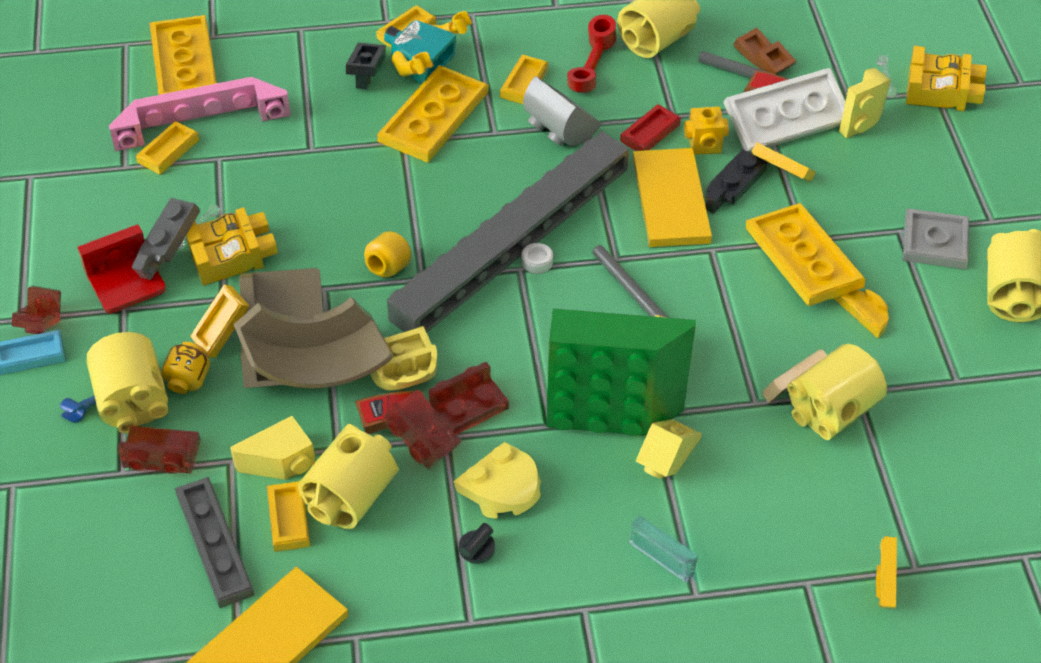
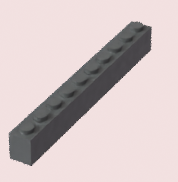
M602 131L592 139L585 141L581 148L572 155H567L553 170L547 171L531 187L525 188L521 195L511 203L505 204L492 218L483 221L478 229L469 236L463 237L455 247L446 254L440 255L423 272L417 273L408 284L400 290L394 291L387 299L388 320L403 332L424 326L426 333L520 258L523 249L527 245L541 241L628 170L629 148Z

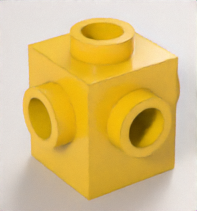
M720 106L690 109L689 121L684 122L685 138L689 139L690 148H693L694 155L722 153L723 139L729 134V124L727 118L723 119Z

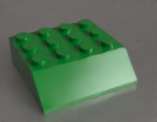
M553 308L549 338L546 427L559 430L574 429L594 433L609 432L629 436H647L652 423L670 420L681 414L685 406L696 320Z

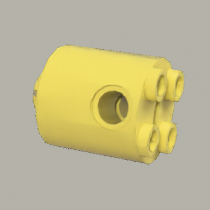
M635 0L619 12L617 18L618 31L622 40L632 52L643 58H651L695 27L700 6L696 0Z
M1031 229L1028 231L995 234L991 238V244L987 249V304L989 308L999 318L1011 322H1028L1041 318V231Z
M122 332L103 337L92 345L87 352L86 363L98 413L103 422L112 427H117L120 433L126 434L136 431L139 425L167 415L169 410L167 405L168 397L155 348L149 338L139 333Z
M849 343L841 345L787 385V390L794 407L791 412L792 417L798 425L802 427L808 425L823 439L830 440L881 402L887 395V383L878 362L856 345Z
M347 424L298 484L299 493L308 505L307 509L313 518L323 524L343 529H352L357 525L399 471L392 454L389 452L392 446L386 438L381 435H374L373 437L351 424Z

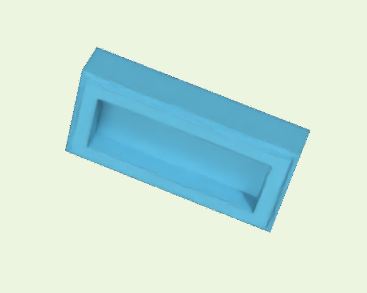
M60 330L0 342V375L66 362Z

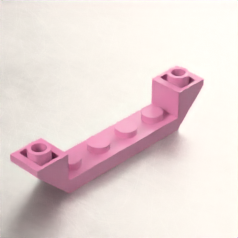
M248 77L136 99L109 125L114 149L119 151L144 146L141 129L170 124L175 121L180 122L255 106L258 107L262 122L291 116L287 90L254 77Z

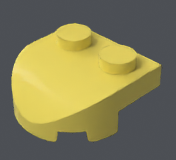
M876 68L865 70L863 81L848 88L839 130L845 138L865 132L873 127L882 115L891 79Z
M424 326L384 338L393 354V358L384 366L370 373L374 383L385 390L404 389L433 378L437 372V349L435 345L431 344Z
M506 442L493 449L491 453L453 481L458 493L479 504L482 515L494 519L498 518V513L512 511L514 515H519L530 509L541 496L539 489L541 480L534 460L527 453Z

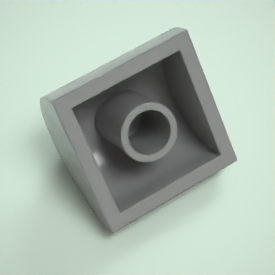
M536 76L527 87L523 105L525 111L531 115L528 122L541 131L544 127L548 128L551 132L547 137L561 147L564 143L575 146L585 142L602 124L565 94Z

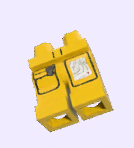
M914 46L909 67L906 104L942 108L956 107L958 111H965L966 103L982 104L985 95L986 85H984L987 65L971 64L972 55L963 54L962 57L956 54L944 56L925 53V47Z
M243 207L236 209V214L226 213L213 221L197 225L194 221L186 235V239L203 286L247 272L253 267L255 270L264 268L262 258L278 253L272 233L255 237L270 232L264 211L247 216Z

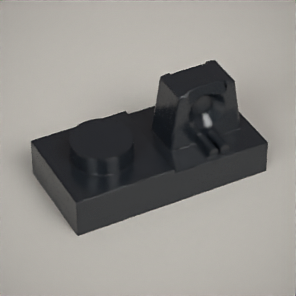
M357 43L346 63V74L355 75L356 89H368L371 77H375L386 57V45Z

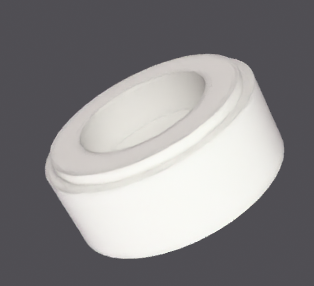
M542 243L527 245L522 251V266L526 271L534 274L547 272L553 265V252L551 248Z

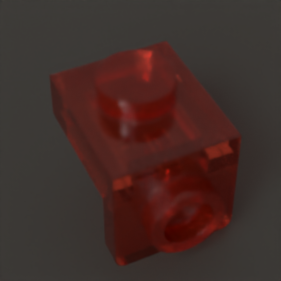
M38 286L29 287L27 291V306L12 313V326L24 328L26 333L40 334L60 322L61 291Z

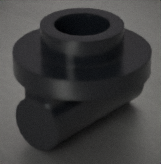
M482 523L477 530L469 531L462 536L459 541V552L464 560L480 564L488 561L493 556L495 541L491 536L494 531L490 525Z

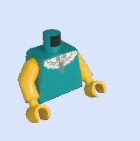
M461 11L452 17V21L443 25H429L415 20L403 31L390 26L385 32L384 41L392 45L391 61L399 75L402 77L410 76L422 84L439 65L444 67L455 56L456 35L458 33L465 34L468 30L467 26L471 25L472 21L466 11Z

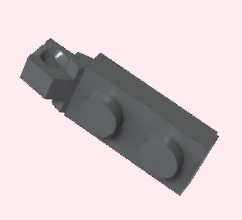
M170 198L138 251L132 269L141 278L151 280L160 265L165 261L171 262L200 213L198 206L192 202Z

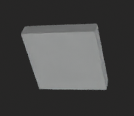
M907 208L904 222L902 261L966 270L969 248V217Z

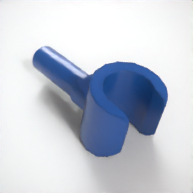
M93 395L79 403L71 398H65L60 403V408L65 410L61 417L73 423L80 422L84 418L86 410L96 404L95 396Z

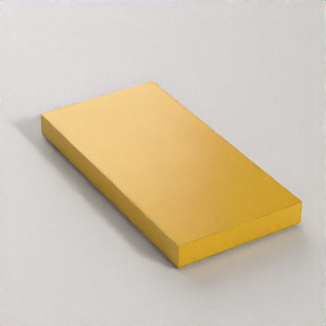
M206 15L150 23L159 95L217 84Z
M439 65L377 134V141L429 163L487 95L489 84Z
M693 148L633 151V164L649 247L710 244L712 234Z
M801 203L746 220V230L808 307L865 287L866 279Z
M296 566L186 663H298L349 616L348 609Z

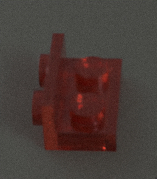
M487 362L469 367L463 373L449 380L440 381L429 389L430 411L450 438L509 409V400L492 380L491 366Z
M418 389L400 403H394L390 406L384 416L391 433L396 437H401L408 445L409 453L413 459L419 464L423 463L427 469H430L462 442Z
M131 426L126 442L119 443L118 453L123 468L135 471H164L169 474H192L201 439L199 432Z

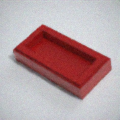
M657 104L620 134V142L635 151L650 150L680 126L681 117Z

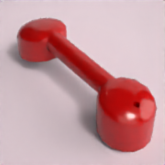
M609 15L595 16L588 23L589 43L593 48L584 67L573 68L567 73L568 86L572 91L586 93L596 87L595 69L603 51L611 48L617 39L616 22Z

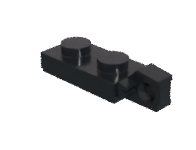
M742 149L707 187L706 192L708 193L705 196L706 210L714 214L725 202L735 205L765 173L768 162Z

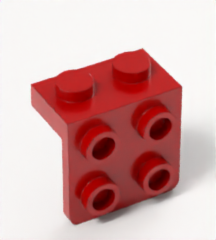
M138 224L77 247L84 273L104 311L108 314L161 295L166 291L165 283L158 270L153 278L148 280L141 278L132 269L138 251L145 242L143 232Z

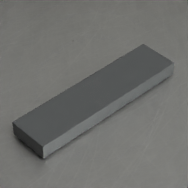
M209 477L174 488L219 608L254 596L253 587Z

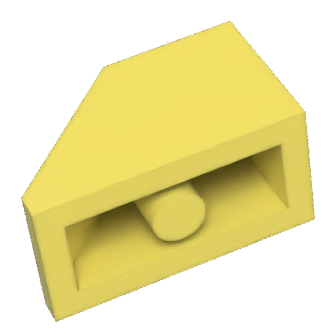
M293 416L230 447L234 467L240 473L286 480L296 474L306 472L315 464L313 443Z
M674 419L652 423L636 462L644 465V471L654 477L662 479L663 476L674 475L695 448L702 433Z

